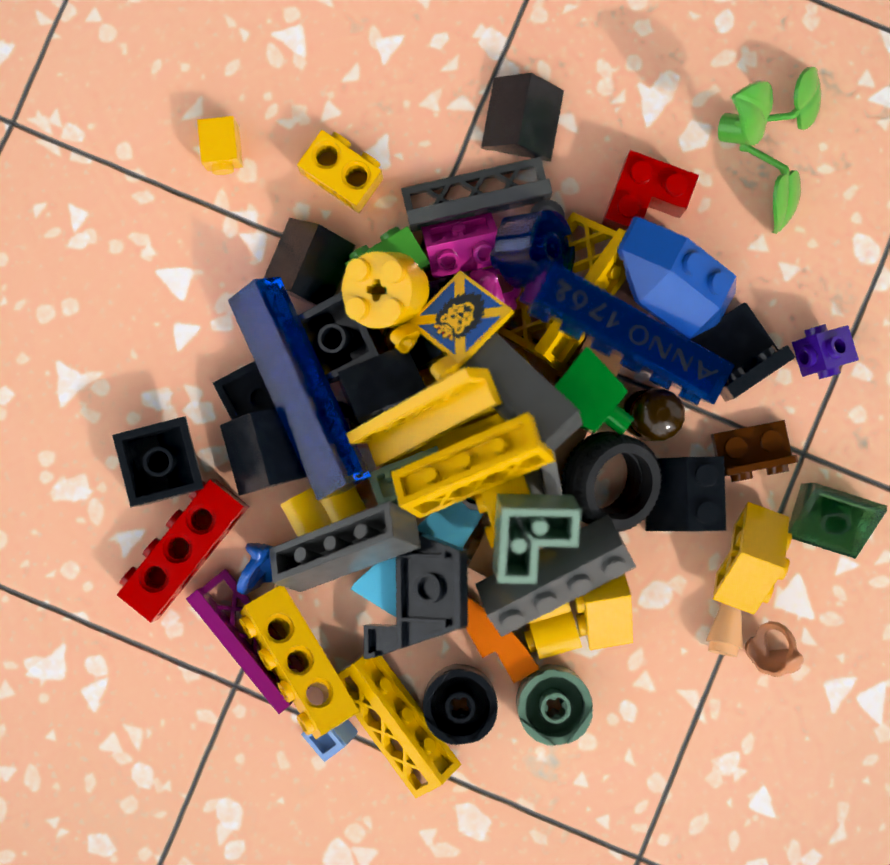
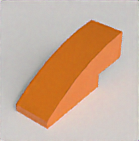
M468 595V627H466V630L481 657L484 658L496 651L513 683L539 670L537 663L513 631L501 636L487 617L483 604Z

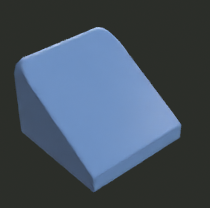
M346 720L316 740L312 733L307 735L303 732L301 735L319 757L326 762L347 746L357 735L358 731L349 720Z

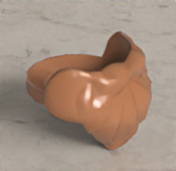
M769 621L762 624L756 631L755 637H750L745 643V652L748 658L751 659L757 670L763 674L780 677L801 669L804 658L797 650L796 640L792 632L779 622ZM770 629L780 631L786 637L789 649L769 650L766 640L767 632Z

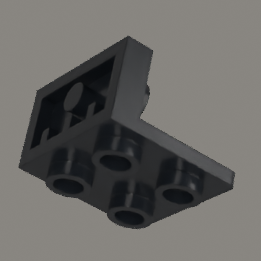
M742 303L724 315L715 327L686 341L687 347L697 361H702L704 368L711 372L718 370L717 373L708 377L725 402L735 399L796 358L788 345L780 349L777 348L747 303Z

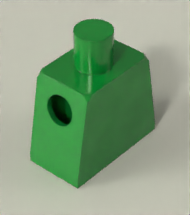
M586 346L554 387L580 411L583 425L579 428L594 434L605 423L619 435H622L635 419L618 405L628 390L595 353Z

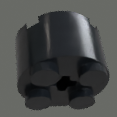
M452 664L438 671L428 682L424 692L423 714L429 730L441 741L451 745L474 743L484 738L495 724L498 711L495 689L489 678L479 669L465 664ZM462 697L467 698V710L462 707L457 711L453 710L454 698L458 700Z

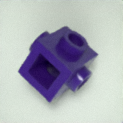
M826 324L816 326L804 331L805 338L792 342L802 377L817 373L819 380L840 374L839 366L859 360L848 325L832 330H827Z

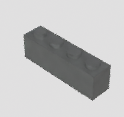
M497 332L461 367V369L464 367L488 368L502 401L501 405L495 407L496 412L504 421L511 420L527 412L534 417L541 441L552 451H555L583 425L580 411Z
M388 501L269 548L272 583L303 592L420 548L416 516L399 507V505Z
M608 514L579 530L578 547H544L539 550L537 584L497 583L496 576L493 574L477 582L475 585L487 617L499 634L504 636L554 611L556 608L587 594L589 591L614 578L620 577L624 573L636 568V565Z

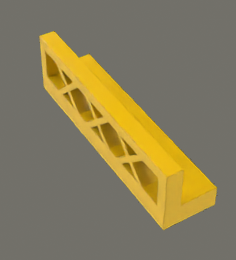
M464 367L346 433L350 444L367 443L376 467H383L501 405L502 401L488 368Z
M527 412L392 471L391 475L399 507L418 518H422L556 460L553 451L541 441L534 417Z
M363 654L351 665L337 673L360 711L355 714L356 718L415 798L443 785L462 765L449 746L429 730L423 711L382 656L364 659ZM350 676L359 688V693L351 689L345 680L346 677ZM369 708L377 712L381 722L373 719L369 713ZM391 738L399 742L403 752L396 750L391 743ZM413 768L419 770L427 782L421 784L413 773Z

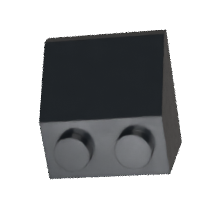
M342 292L285 322L286 325L291 323L288 326L289 332L297 336L298 340L295 342L297 348L302 346L298 351L301 357L308 360L310 365L306 368L308 372L316 375L319 384L318 388L339 381L337 372L389 351L379 328L366 327L348 317L345 312ZM310 375L314 383V386L316 387V378L313 375Z
M186 416L112 435L130 507H141L204 489Z
M724 456L657 458L661 468L660 473L662 474L661 489L656 505L650 511V514L646 516L645 531H726Z

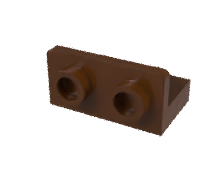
M785 420L711 434L715 456H724L725 476H730L731 482L752 479V471L766 469L767 475L788 472V464L798 462L797 455H792Z

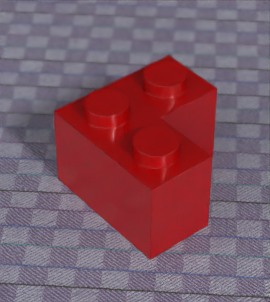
M630 150L623 163L601 224L615 231L619 228L627 231L633 217L644 219L648 207L680 218L687 210L699 175Z

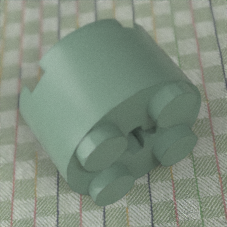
M546 664L539 667V670L525 677L520 683L516 695V708L523 728L534 740L551 746L569 744L578 740L587 731L593 717L592 698L587 686L575 672L563 666ZM559 697L561 709L552 708L548 712L549 708L546 702L549 699L556 700Z

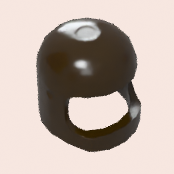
M666 389L642 390L633 392L626 399L623 409L629 414L632 403L636 400L632 409V416L635 418L633 423L638 432L633 429L632 425L626 430V432L644 441H665L675 436L681 430L685 420V408L681 399L673 392Z

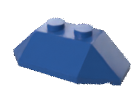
M633 217L617 251L620 260L624 262L626 278L635 303L685 339H691L715 327L725 315L736 293L737 276L688 237L640 217Z

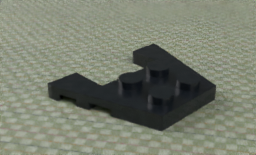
M418 531L420 548L396 556L397 625H364V659L375 658L468 627L466 549Z

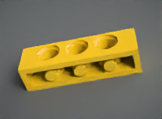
M277 586L244 605L240 612L242 618L239 619L241 627L250 639L255 637L261 647V650L258 651L261 661L269 671L274 669L280 679V682L277 683L278 689L288 703L293 701L300 713L296 716L298 723L307 735L312 733L316 740L360 712L285 587ZM273 623L280 624L285 629V639H273L268 633V625ZM298 655L301 657L305 664L304 671H292L287 664L288 656ZM314 686L322 691L324 696L322 704L315 705L308 700L306 695L308 687Z

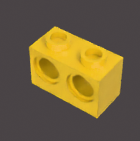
M321 130L298 162L297 167L303 176L359 214L383 180L382 170L379 169L381 164L365 152L360 156L349 148L351 143L340 134L333 132L330 135ZM326 152H333L337 155V160L330 166H323L319 163L320 156ZM361 172L367 176L366 182L358 187L350 185L348 183L349 177L353 173Z

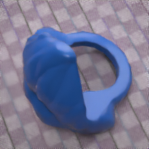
M247 543L246 550L251 555V558L242 571L237 583V591L240 594L247 595L259 588L263 583L272 582L269 548L273 546L261 543Z

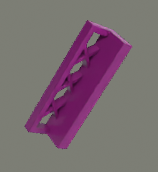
M226 568L202 588L194 591L186 600L275 711L280 714L293 701L288 703L284 699L277 686V683L280 682L277 674L275 676L261 661L258 655L259 644L255 637L251 638L254 639L252 647L246 640L249 637L245 633H241L235 626L236 612H241L243 608L237 606L238 598L244 605L250 603L252 599L248 595H242L237 591L238 582ZM223 580L233 590L232 606L217 604L209 594ZM223 610L231 611L230 618L225 614ZM272 624L268 625L269 635L273 639L282 640L283 638ZM297 655L288 656L287 659L291 663L287 664L290 669H296L298 672L304 671L305 665Z

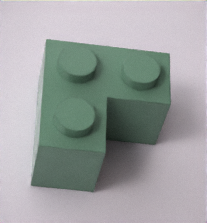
M497 493L493 569L497 583L537 584L539 547H578L581 509L573 495Z

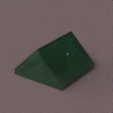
M801 483L789 522L788 532L792 534V539L856 559L887 512V505L821 484Z

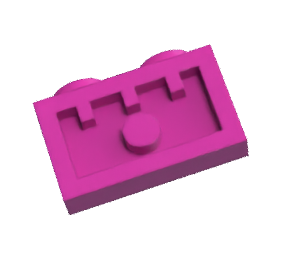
M491 212L421 227L432 277L434 278L456 274L460 270L465 272L503 262L499 233Z

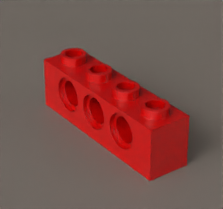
M209 479L207 483L203 481L204 489L190 493L189 498L192 502L184 511L178 509L166 523V527L169 528L167 533L161 540L155 538L146 547L142 554L146 559L138 568L131 567L119 582L123 587L117 593V596L150 623L160 619L250 507L216 479ZM202 509L208 510L212 515V524L206 530L200 528L196 522L197 513ZM179 537L185 539L189 544V552L184 558L178 557L173 550L174 542ZM155 566L162 568L166 574V580L162 586H157L151 581L150 574Z

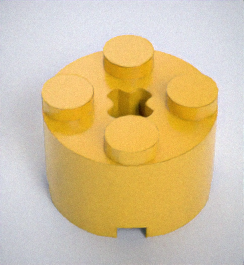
M368 252L351 260L346 267V273L342 282V296L346 314L351 319L370 328L399 327L408 323L427 304L429 283L425 272L420 269L409 255L398 252Z

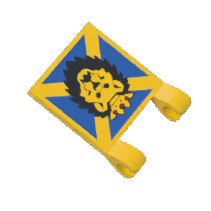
M460 270L408 323L396 328L390 334V340L395 344V348L400 353L407 354L421 334L444 352L447 356L434 363L430 370L438 383L459 371L514 312L513 309Z

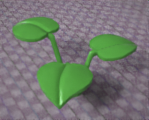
M807 67L799 75L794 90L795 108L791 112L770 115L773 106L772 86L769 82L758 81L745 86L731 96L738 114L724 113L718 125V138L721 142L740 144V151L749 152L779 169L781 174L777 177L773 190L774 230L772 233L774 234L780 232L787 225L798 207L801 195L800 176L797 170L789 171L787 165L752 146L758 144L762 139L767 122L797 118L799 130L808 129L814 123L821 104V85L818 70L815 67Z

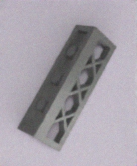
M541 157L401 188L411 232L422 230L421 227L536 204L541 200H550L552 195L550 180L545 177ZM535 168L538 181L522 185L514 182L520 171ZM513 173L510 179L503 176L505 174ZM492 177L506 184L500 190L486 193L479 190L484 180ZM478 181L475 187L468 184L470 182ZM460 185L471 192L468 197L448 201L444 198L452 186ZM443 189L440 195H438L434 191ZM426 193L436 199L433 205L413 209L410 196Z

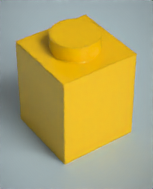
M234 116L197 119L201 163L206 170L212 171L215 175H227L233 173L236 168H243L239 125Z

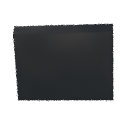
M533 73L495 77L481 149L529 158L541 157V160L551 162L564 90Z
M289 218L262 284L316 306L336 294L346 271L345 263L350 260L349 255L354 251L356 245L320 224Z
M396 348L337 372L342 393L360 425L427 389L410 351L407 354H402Z
M291 405L248 413L220 425L239 496L310 477Z

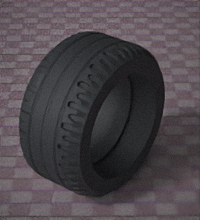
M603 431L587 436L569 453L570 456L567 457V462L564 463L565 467L562 470L563 474H561L562 495H573L581 509L580 521L589 525L609 514L618 532L632 529V527L640 524L650 514V511L653 510L660 494L662 474L660 473L661 468L659 467L660 464L657 461V457L644 442L624 434L619 435L617 432ZM622 454L627 465L625 487L612 504L599 509L594 492L598 473L609 459Z

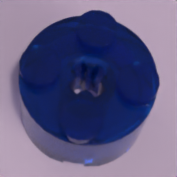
M554 210L504 217L496 234L495 247L490 252L492 266L495 269H499L507 283L516 289L554 285L561 279L566 280L570 276L575 262V246L569 247L567 235L572 234L568 222L560 213Z

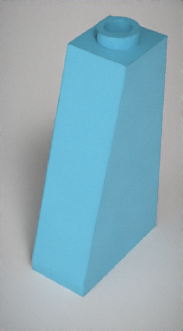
M460 501L430 514L417 527L418 531L463 548L483 514H479L477 510L468 509ZM396 557L375 564L351 588L352 591L396 617Z

